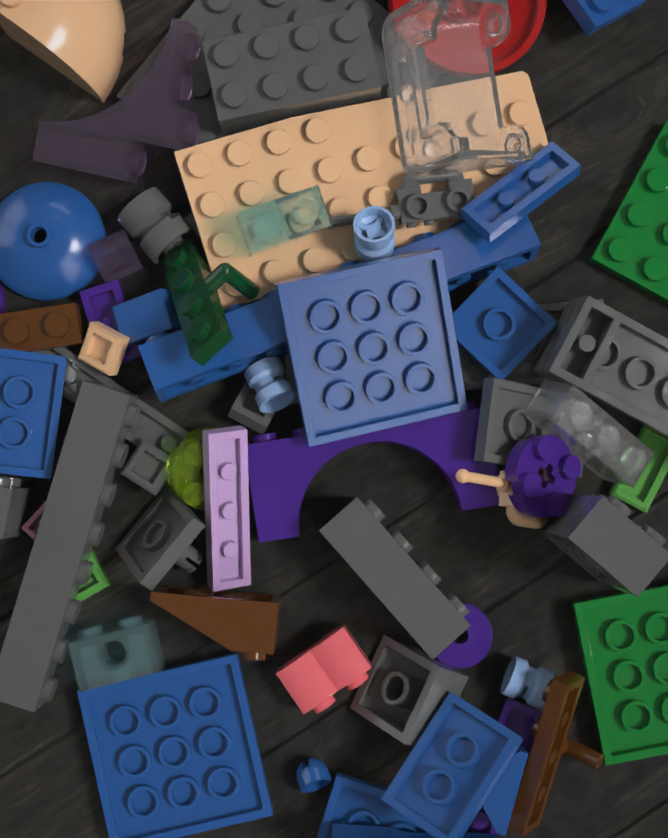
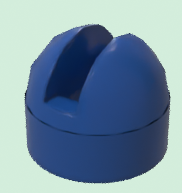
M309 758V766L305 762L299 764L296 773L302 793L320 790L331 783L332 779L328 768L320 759Z

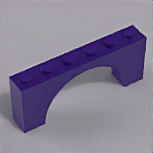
M471 401L467 402L468 410L309 447L306 443L304 428L292 430V438L277 440L276 433L252 436L253 444H248V475L259 543L300 536L301 506L305 492L315 474L337 454L366 443L398 444L410 448L429 459L442 472L451 486L458 510L463 511L499 505L496 487L469 482L462 484L455 477L459 469L498 476L496 464L474 461L480 408H476V402Z

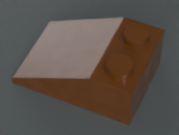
M161 585L151 592L150 601L227 649L241 652L240 658L266 660V654L274 655L278 642L281 595L225 590L213 592L211 589Z

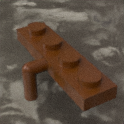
M568 671L552 678L547 683L543 692L542 700L546 703L542 716L536 720L531 731V738L534 742L531 752L527 757L522 775L523 778L508 825V830L520 837L540 825L560 757L563 753L596 770L601 766L604 758L603 754L567 737L585 677L573 671Z

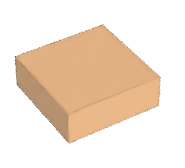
M90 321L78 359L108 376L117 375L130 338L99 321Z

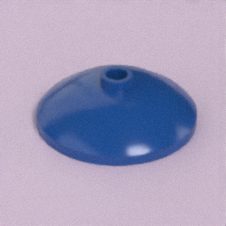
M38 182L15 190L0 203V280L11 290L33 300L55 301L78 293L96 277L106 254V230L98 210L81 192L60 183ZM46 230V239L41 243H36L34 240L36 232Z

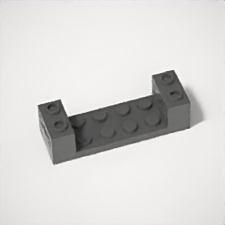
M589 295L569 299L532 372L565 390L582 391L668 438V339Z

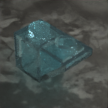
M318 185L240 211L236 216L249 257L289 244L332 226Z

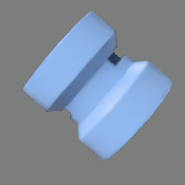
M369 206L360 210L353 221L355 252L366 262L389 258L395 248L394 217L390 211L379 206Z
M278 357L261 359L250 365L244 373L249 387L257 393L255 401L260 412L271 413L290 405L297 397L292 382L285 380L286 369Z
M514 656L505 672L500 693L513 699L521 697L525 699L527 705L540 710L546 703L542 700L544 689L547 683L554 678V672L544 667L533 668L529 666L527 660Z

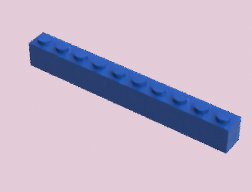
M527 215L490 243L462 219L452 224L446 231L435 235L433 232L424 233L416 237L411 244L398 249L395 247L390 257L435 247L441 248L450 293L486 279L498 266L505 272L534 261L541 243ZM350 261L341 265L339 268L366 263V261ZM276 289L263 295L259 301L248 305L244 303L235 304L224 310L233 339L204 366L191 359L182 330L171 334L167 332L157 333L149 337L146 343L139 345V351L160 403L245 371L250 365L268 357L279 358L289 354Z

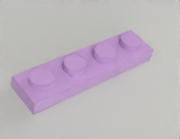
M239 425L202 430L207 587L216 592L251 585L247 429Z

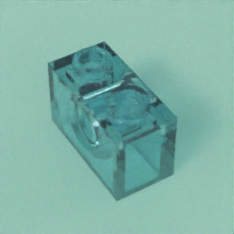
M136 615L119 620V628L103 631L102 625L79 630V638L68 643L79 691L82 692L160 672L166 665L154 619L143 621L142 615ZM110 641H119L124 645L126 649L124 660L117 661L109 656L107 646Z

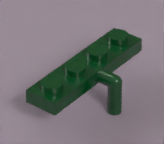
M188 236L180 245L174 246L167 253L162 261V265L190 357L204 366L233 339L217 290L226 282L246 298L252 300L258 295L260 288L229 263H221L210 273L201 245Z

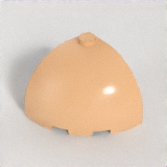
M0 0V25L10 38L102 103L105 102L118 78L123 62L122 52L126 29L120 0Z

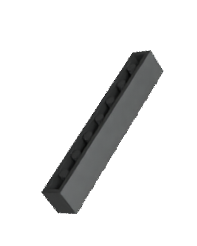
M82 381L0 653V702L36 712L45 702H51L58 685V678L53 677L57 663H63L70 645V640L65 639L69 624H75L82 602L76 600L81 585L86 586L91 576L93 562L88 561L92 547L99 545L104 533L105 523L100 522L104 507L109 508L116 494L117 484L112 483L116 468L123 467L128 454L129 445L124 444L128 428L134 429L139 418L141 407L136 405L138 398L136 394L95 381Z

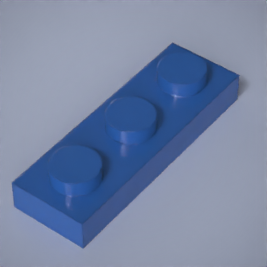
M552 141L461 208V219L490 243L578 177L581 164Z

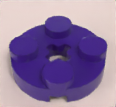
M537 434L532 435L529 439H521L510 451L505 466V481H511L514 495H509L513 506L520 513L529 517L563 516L573 496L576 479L581 474L580 459L576 455H572L566 443L557 436ZM539 469H543L544 479L542 483V478L540 475H538Z

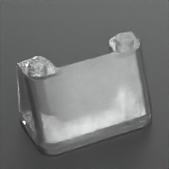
M411 0L387 16L382 29V42L403 169L408 175L425 177L511 167L533 160L527 131L524 127L517 124L503 126L491 49L504 42L510 31L511 22L507 0Z

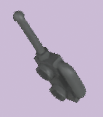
M438 165L411 170L403 176L401 189L394 191L396 204L390 205L389 209L386 210L390 211L394 221H399L400 226L406 225L407 229L417 227L416 223H424V226L433 225V221L461 219V208L475 199L472 178L464 179L463 173L453 165ZM447 182L445 184L446 190L422 194L421 187L419 186L428 183ZM357 213L331 217L330 215L324 219L323 224L327 229L333 230V227L352 225Z

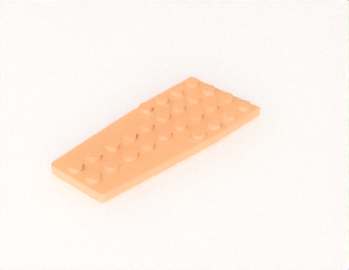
M519 71L291 117L175 151L174 156L210 271L212 272L221 263H229L260 288L258 295L254 299L249 300L225 282L217 290L223 310L235 304H247L260 300L263 295L276 289L275 282L338 269L341 265L354 260L363 262L364 260L355 252L353 224L333 227V230L324 226V219L330 215L331 217L356 214L369 206L389 209L390 205L396 204L394 191L401 189V180L407 172L417 168L453 165L463 173L464 179L472 178L474 197L476 198L548 145V140L530 78L527 73ZM442 181L419 186L421 187V193L424 194L446 190L445 184L447 182ZM462 219L433 221V225L424 226V223H416L417 227L408 229L406 225L400 226L399 221H395V247L398 249L411 244L416 237L424 233L433 232L435 235L446 231L452 224Z

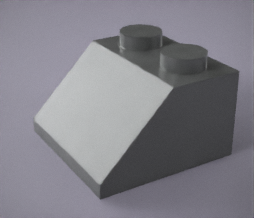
M383 635L371 661V668L366 672L369 678L360 685L350 708L403 744L415 747L449 692L451 691L460 697L469 677L443 664L436 658L432 660L429 655L392 637Z

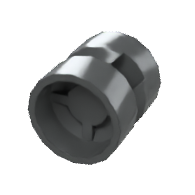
M151 187L136 196L121 211L117 219L133 239L141 238L140 247L154 264L161 263L174 246L180 245L188 236L192 237L194 233L192 227L180 213L172 214L170 212L172 208L171 203L157 187Z

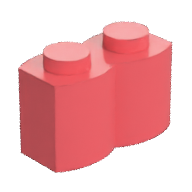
M343 623L279 667L276 675L303 714L312 709L315 714H318L336 701L333 694L345 686L351 691L364 683L369 678L366 672L371 668V662Z

